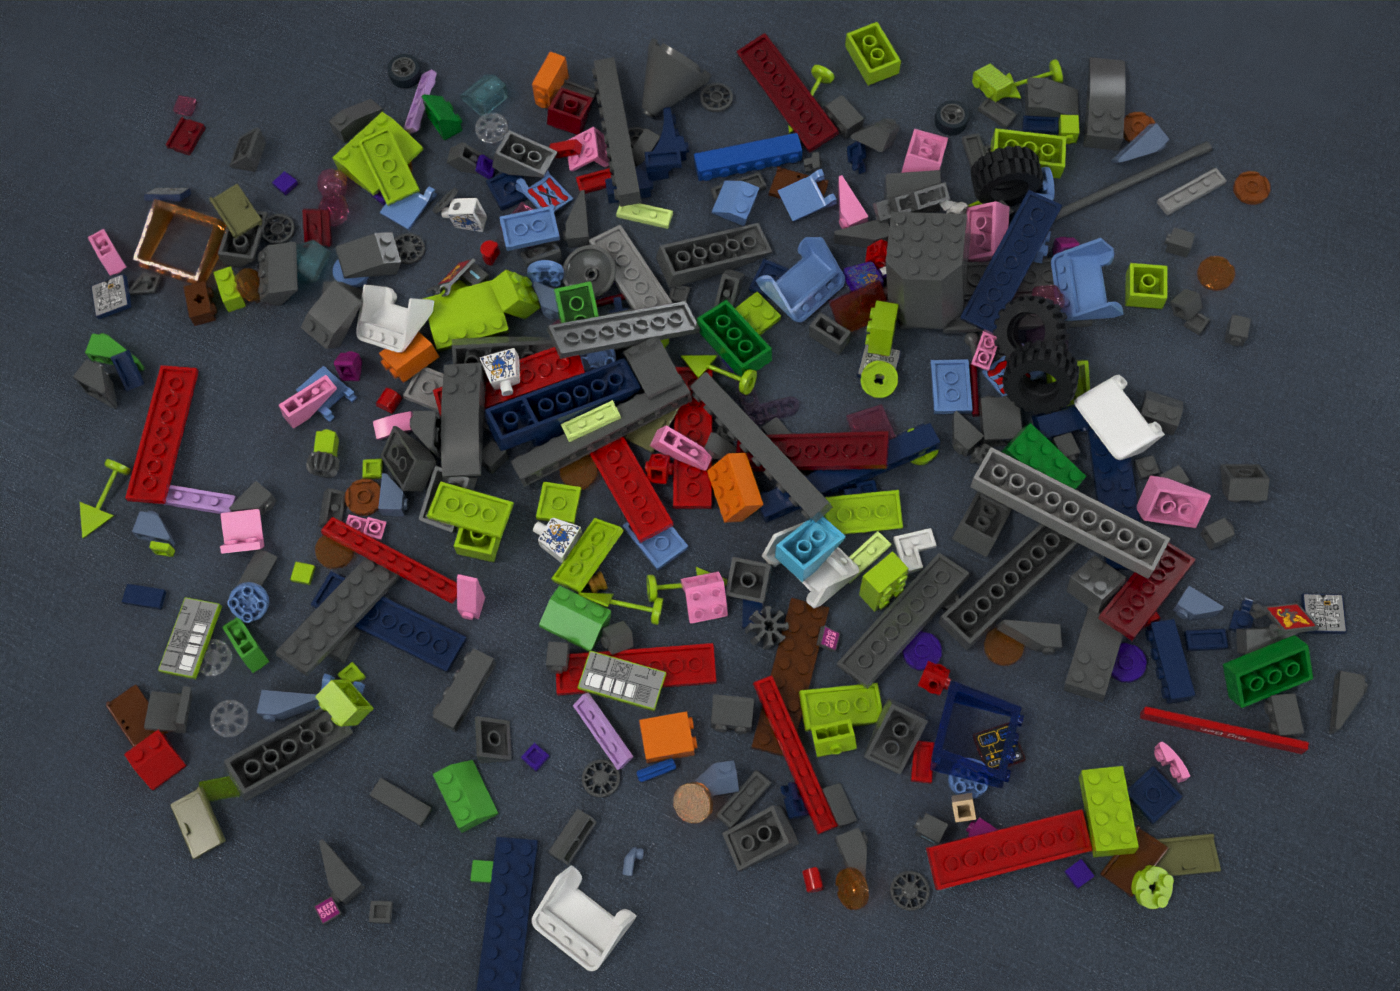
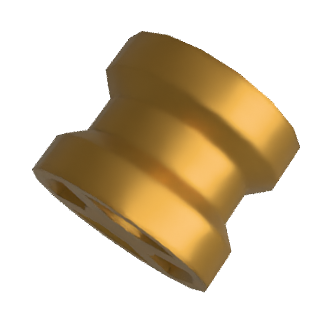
M601 571L597 572L588 581L592 593H597L601 589H608Z

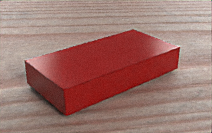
M610 168L576 177L579 191L584 190L585 194L605 189V179L611 178L612 175Z
M918 741L915 745L912 757L911 782L932 783L935 742Z

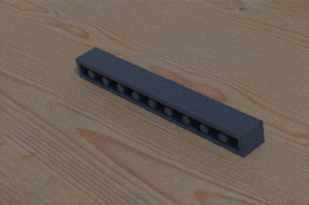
M931 423L926 425L920 424L910 432L904 431L898 434L896 438L889 439L887 469L813 470L805 477L824 497H829L855 486L857 482H864L928 453L939 450L940 440ZM777 486L772 491L760 493L764 505L758 510L765 524L801 509L799 505L795 507L788 499L790 495L787 492L783 494Z

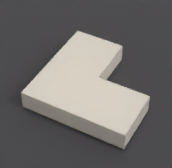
M931 528L893 538L899 558L909 568L908 573L923 570L919 552L933 549L937 546Z

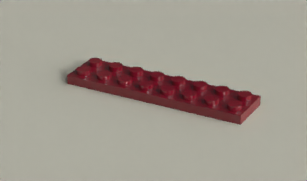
M766 33L736 51L738 57L793 132L798 133L799 140L809 153L839 134L837 128Z
M889 431L766 435L798 470L887 469ZM738 440L736 453H745L739 447L741 442ZM750 452L746 454L752 472L766 470L762 465L758 467L751 460L753 455Z

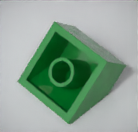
M426 94L421 96L427 117L444 141L462 131V120L458 114H454V109L449 101L446 102L442 96Z

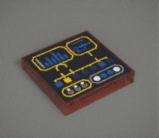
M1011 722L972 735L980 758L989 773L1025 762L1026 760Z

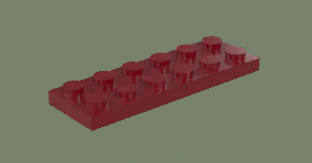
M1168 542L1149 579L1134 572L1102 611L1098 619L1133 641L1192 567L1196 559Z

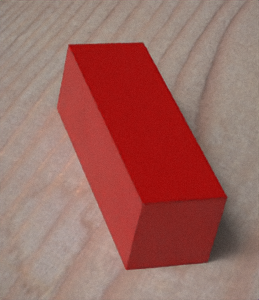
M577 139L551 143L549 148L557 151V155L554 158L556 159L579 155L582 144Z

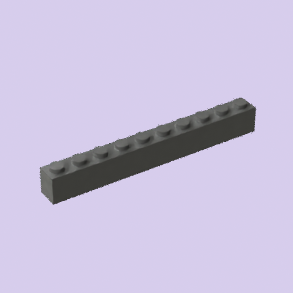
M612 57L594 61L595 68H592L593 79H597V81H594L595 90L600 93L596 96L598 105H602L599 108L600 118H604V121H601L603 132L607 131V134H604L605 145H609L606 148L607 157L612 159V161H609L610 172H614V175H611L612 184L617 186V189H613L615 200H619L620 207L639 204L642 202L615 59Z
M707 372L690 386L694 392L691 395L697 402L703 401L705 404L703 408L710 416L713 413L716 415L715 421L722 428L726 426L729 429L727 434L734 441L738 439L741 442L739 447L746 454L750 452L753 455L751 460L758 467L762 465L766 469L764 474L770 480L774 478L778 482L776 484L777 488L783 494L787 492L790 495L789 501L795 507L799 505L803 509L801 513L808 521L812 519L816 523L833 508L827 499Z
M680 376L683 383L650 399L643 393L636 395L626 403L617 405L616 408L621 416L619 420L571 442L568 441L565 434L554 437L546 444L536 446L532 451L517 456L511 463L523 486L526 487L691 402V392L682 377Z

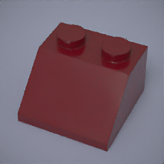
M561 87L548 108L547 125L576 135L580 134L586 125L593 98Z

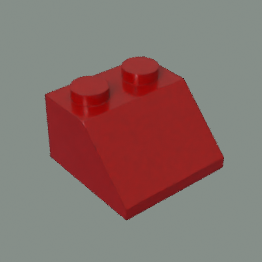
M160 730L155 731L124 754L133 769L152 791L187 766L169 739Z

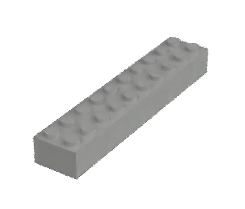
M992 447L976 472L970 486L1147 579L1153 573L1170 540L1169 537Z

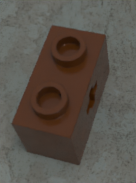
M205 281L183 286L189 318L194 326L216 321L215 313H217V307L212 302V298H214L212 287H208Z

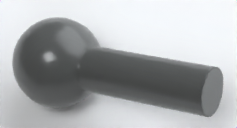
M969 332L964 340L966 345L970 346L973 358L979 342V336L975 332Z

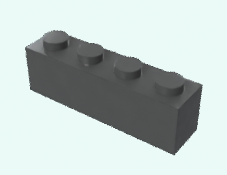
M474 648L471 653L468 652L463 660L464 665L461 670L458 669L456 671L452 685L445 689L442 702L435 706L432 713L435 722L454 732L458 731L496 666L494 658Z

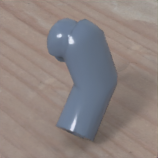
M632 847L625 856L623 875H633L635 859L643 858L644 850L642 848Z

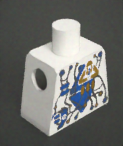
M477 198L452 199L450 206L444 207L441 211L442 218H450L456 228L479 232L484 231L487 215Z
M515 348L480 357L494 390L501 389L503 396L513 394L512 385L520 383L519 355Z
M551 518L547 526L538 521L533 528V532L540 535L538 539L540 547L561 563H563L582 535L581 527L556 518Z

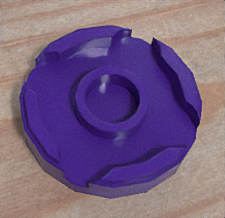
M920 631L902 651V656L905 663L917 671H924L928 661L935 664L939 663L942 656V646L933 634Z
M1121 643L1111 676L1120 682L1130 683L1137 681L1146 670L1147 659L1143 651L1135 645Z

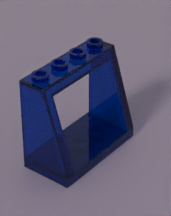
M951 681L932 752L930 770L1003 789L1004 782H1009L1011 770H1007L1008 764H1013L1015 752L1012 751V747L1017 745L1020 735L1016 733L1017 726H1022L1024 715L1020 714L1022 707L961 683ZM955 703L1011 717L998 770L944 750Z

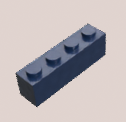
M1075 404L1064 407L1057 412L1052 411L1050 414L1041 413L1032 416L1034 427L1049 441L1053 440L1056 435H1064L1070 432L1073 434L1072 431L1078 429L1080 432L1091 429L1089 423Z
M1170 619L1150 623L1145 631L1147 641L1151 643L1152 649L1150 653L1152 660H1155L1157 665L1156 676L1158 680H1161L1163 699H1166L1167 704L1191 701L1195 696L1175 620Z

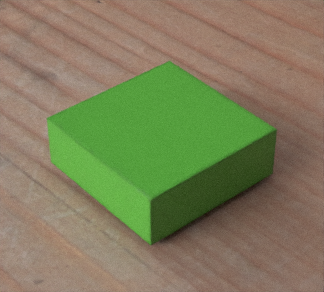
M473 860L470 881L491 883L493 861Z

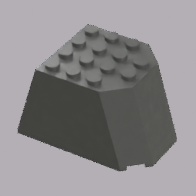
M891 212L886 255L888 302L899 304L897 318L906 328L944 329L955 317L962 315L971 236L967 214Z

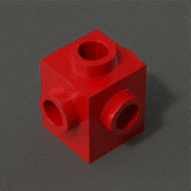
M880 239L868 246L865 262H873L877 269L885 267L888 242Z
M651 454L649 461H646L645 472L650 483L666 484L669 475L673 474L674 465L671 463L669 455Z
M928 661L918 686L926 689L929 693L940 695L942 690H947L951 679L948 678L950 670L941 664Z

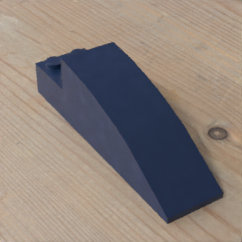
M625 358L487 408L485 409V421L500 451L530 440L534 447L542 446L549 442L550 439L565 434L561 426L562 423L612 400L615 406L639 391L641 387Z

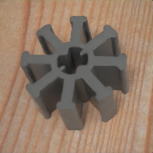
M765 606L760 611L762 616L756 610L749 617V620H752L755 624L750 623L745 627L746 634L749 632H757L758 634L750 640L752 645L755 646L760 641V638H763L764 646L762 649L772 647L774 645L772 640L775 642V645L781 643L785 636H782L779 632L782 633V631H786L789 628L788 622L785 624H777L776 622L784 615L782 611H777L773 618H771V606ZM766 625L769 626L768 631L764 629Z

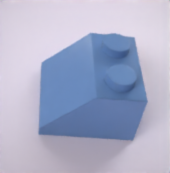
M725 181L711 213L745 226L758 196L759 187L744 181Z

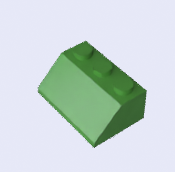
M559 585L548 602L539 627L590 652L601 638L602 628L610 624L611 610Z
M473 760L451 764L433 774L461 833L499 814Z

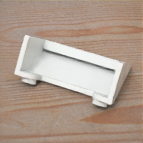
M364 285L361 298L363 302L360 306L356 328L357 338L391 351L404 352L432 314L434 301L410 298L408 308L394 304L397 300V294L392 288Z
M1115 375L1077 397L1074 403L1109 452L1116 459L1123 460L1143 453L1165 434L1157 422L1154 421L1149 424L1146 422L1123 391L1127 381L1122 376Z
M803 523L775 533L762 554V557L768 564H773L774 567L781 564L775 558L776 545ZM839 547L834 550L817 571L802 582L811 591L807 595L806 601L814 609L825 603L859 573V567Z
M571 865L553 881L532 917V925L538 932L585 969L595 971L602 965L637 916L628 909L620 910L615 917L578 889L582 876Z

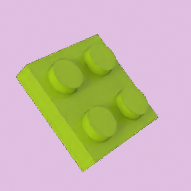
M758 292L735 308L759 335H762L781 320V315Z
M543 482L536 519L550 521L551 518H556L575 524L581 487Z

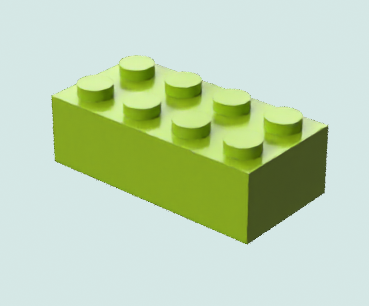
M995 128L991 140V152L1006 146L1027 147L1038 155L1041 168L1049 167L1053 178H1061L1065 168L1066 136Z
M1123 766L1081 770L1079 782L1093 858L1134 854L1139 846Z

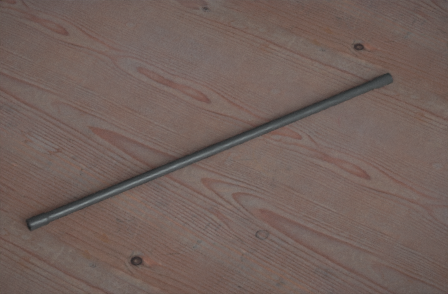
M1206 141L1182 154L1062 207L1056 220L1194 157L1210 152L1212 150L1211 144ZM887 286L878 290L882 300L888 298Z

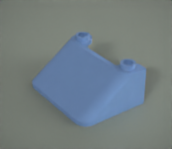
M822 237L804 238L798 247V253L802 256V259L777 281H774L769 275H762L756 280L760 289L794 322L801 323L805 321L845 284V276Z
M1102 238L1059 252L1051 260L1056 303L1062 308L1060 310L1061 313H1066L1067 319L1065 321L1115 318L1124 315L1121 304L1115 301L1107 303L1102 267L1112 263L1114 250Z

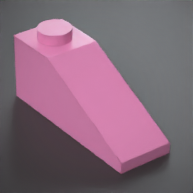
M839 176L838 199L839 224L841 228L844 229L868 222V215L843 176Z
M104 229L88 237L98 258L110 276L118 274L126 268Z
M327 375L323 376L279 404L283 417L293 429L310 419L337 390V387Z
M667 425L656 431L650 444L652 448L662 454L669 455L671 458L704 471L707 470L712 456L702 446Z
M458 574L457 610L464 619H479L485 600L477 578Z

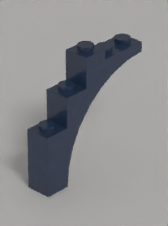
M670 107L663 108V131L653 151L680 149L681 161L687 160L686 153H689L688 142H684V137L679 136L678 128L674 129L676 118L675 114H671ZM645 160L636 166L635 170L641 199L651 197L650 190H653L652 181L669 179L668 171H671V169L646 171ZM611 178L605 179L609 204L618 203L619 200H615L613 190L617 189V186H613Z

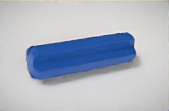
M673 758L641 769L636 772L638 780L644 782L675 770L676 765Z

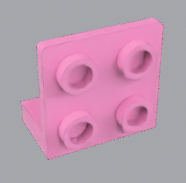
M592 127L569 139H577L582 144L579 155L568 156L570 171L573 172L593 161L604 168L609 166L610 159H608L606 151L608 146L605 145L604 134L601 131Z
M260 509L221 513L224 544L220 546L221 554L258 550L265 547Z
M719 571L681 579V586L686 595L690 623L728 616L724 581Z

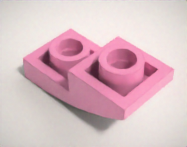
M983 331L971 365L989 371L998 347L994 343V340H997L996 336Z
M409 411L373 421L376 439L388 438L393 426L399 427L405 433L411 432L410 418L413 416V413Z
M350 514L346 521L347 525L375 540H382L386 526L385 521L370 517L365 519Z
M1160 742L1154 747L1157 761L1161 762L1162 767L1171 765V775L1174 779H1177L1178 783L1186 781L1190 777L1182 760L1167 744Z

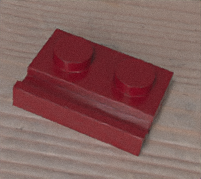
M181 117L165 145L168 149L171 148L174 151L190 156L206 127L202 123L190 119L186 120L184 117Z
M304 208L302 210L304 245L330 247L332 245L330 210Z

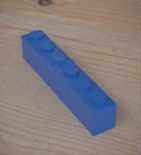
M798 133L695 153L694 165L698 181H708L712 178L727 177L737 173L743 174L747 171L762 170L771 166L777 167L786 163H796L802 160V147Z

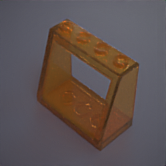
M154 199L133 260L139 263V267L147 270L152 267L155 268V272L163 275L166 272L170 273V277L181 280L183 277L191 284L202 281L207 282L219 259L218 251L226 224L220 219ZM173 217L212 229L197 274L151 260Z

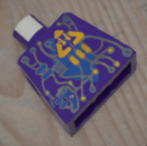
M871 261L844 268L843 273L845 282L859 305L876 295L878 290L883 288V279L887 277L886 266L877 269Z

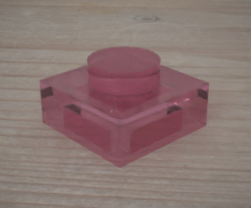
M179 95L173 110L176 114L192 116L197 101L195 98Z

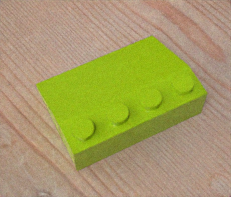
M383 112L332 157L341 173L372 195H376L380 189L357 143L358 140L389 126L407 164L424 150L394 119Z
M490 281L450 291L449 295L442 297L444 294L442 293L423 298L434 301L433 312L428 320L438 352L451 349L452 339L495 337L509 333L504 312Z

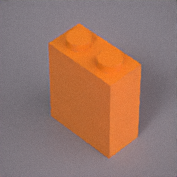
M549 52L536 75L532 88L535 104L539 107L548 109L559 89L563 86L564 81L569 79L566 57Z
M420 332L416 334L404 352L400 353L384 349L379 353L382 358L380 362L386 370L390 369L391 375L395 379L399 378L403 383L439 358L433 344Z
M687 711L639 720L647 764L665 761L670 758L676 759L695 755L694 749L698 748L696 736H691L690 729H694L693 719L688 717Z

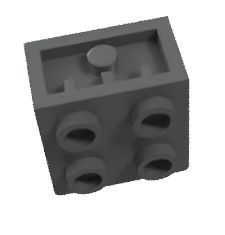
M183 686L182 693L178 694L152 691L144 729L186 733L192 701L191 687Z

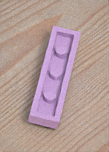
M432 69L421 75L403 128L408 134L417 132L421 127L420 122L425 110L421 96L424 94L430 95L431 89L436 83L437 73Z
M170 485L166 502L163 505L221 514L231 512L229 507L237 498L234 495Z
M589 692L583 694L573 707L616 769H622L633 758V755Z

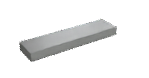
M1214 168L1157 200V204L1168 216L1221 187L1227 180L1217 168Z

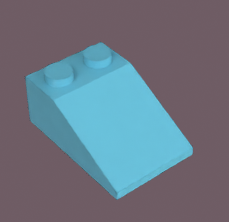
M824 517L816 523L810 519L776 545L775 558L803 582L817 571L846 536Z

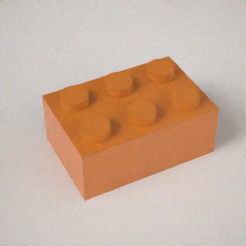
M728 453L707 470L724 523L742 522L764 505L746 453Z

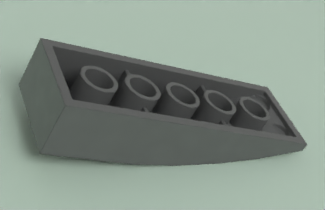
M1089 58L1083 147L1116 151L1120 149L1123 141L1126 82L1125 61Z
M759 223L661 245L659 246L656 259L670 288L720 275L727 269H737L772 254V250Z
M550 337L452 339L453 364L481 363L480 357L515 348L519 359L555 346Z
M482 363L444 365L441 404V463L443 478L481 476L487 377Z
M1088 607L1063 691L1103 703L1123 635L1098 619L1102 611L1097 614Z
M320 707L224 760L225 770L246 802L313 763L353 735V731L349 726H337L331 720L332 716L328 711H324Z

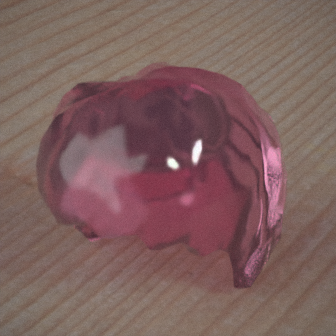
M333 168L321 171L317 181L318 191L328 200L341 199L347 191L348 180L346 174L341 170Z
M337 193L325 194L318 205V209L330 210L331 226L334 227L341 225L349 214L346 198Z
M1045 285L1033 288L1032 296L1049 298L1054 301V304H1058L1061 308L1064 307L1065 298L1058 286Z

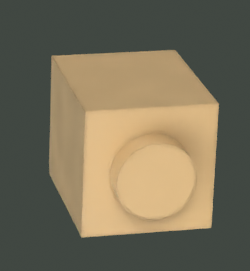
M972 793L953 795L952 806L955 822L976 820Z

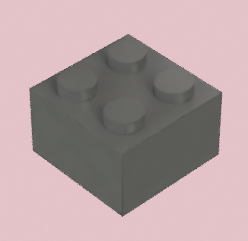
M1094 555L1070 577L1067 592L1098 614L1124 586L1127 577Z

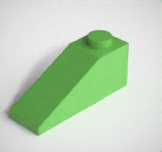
M92 333L85 354L91 361L114 365L110 357L127 350L107 334L100 333L98 335ZM132 355L138 370L144 371L142 363Z
M236 617L222 627L239 656L252 673L269 663L268 658L241 619Z

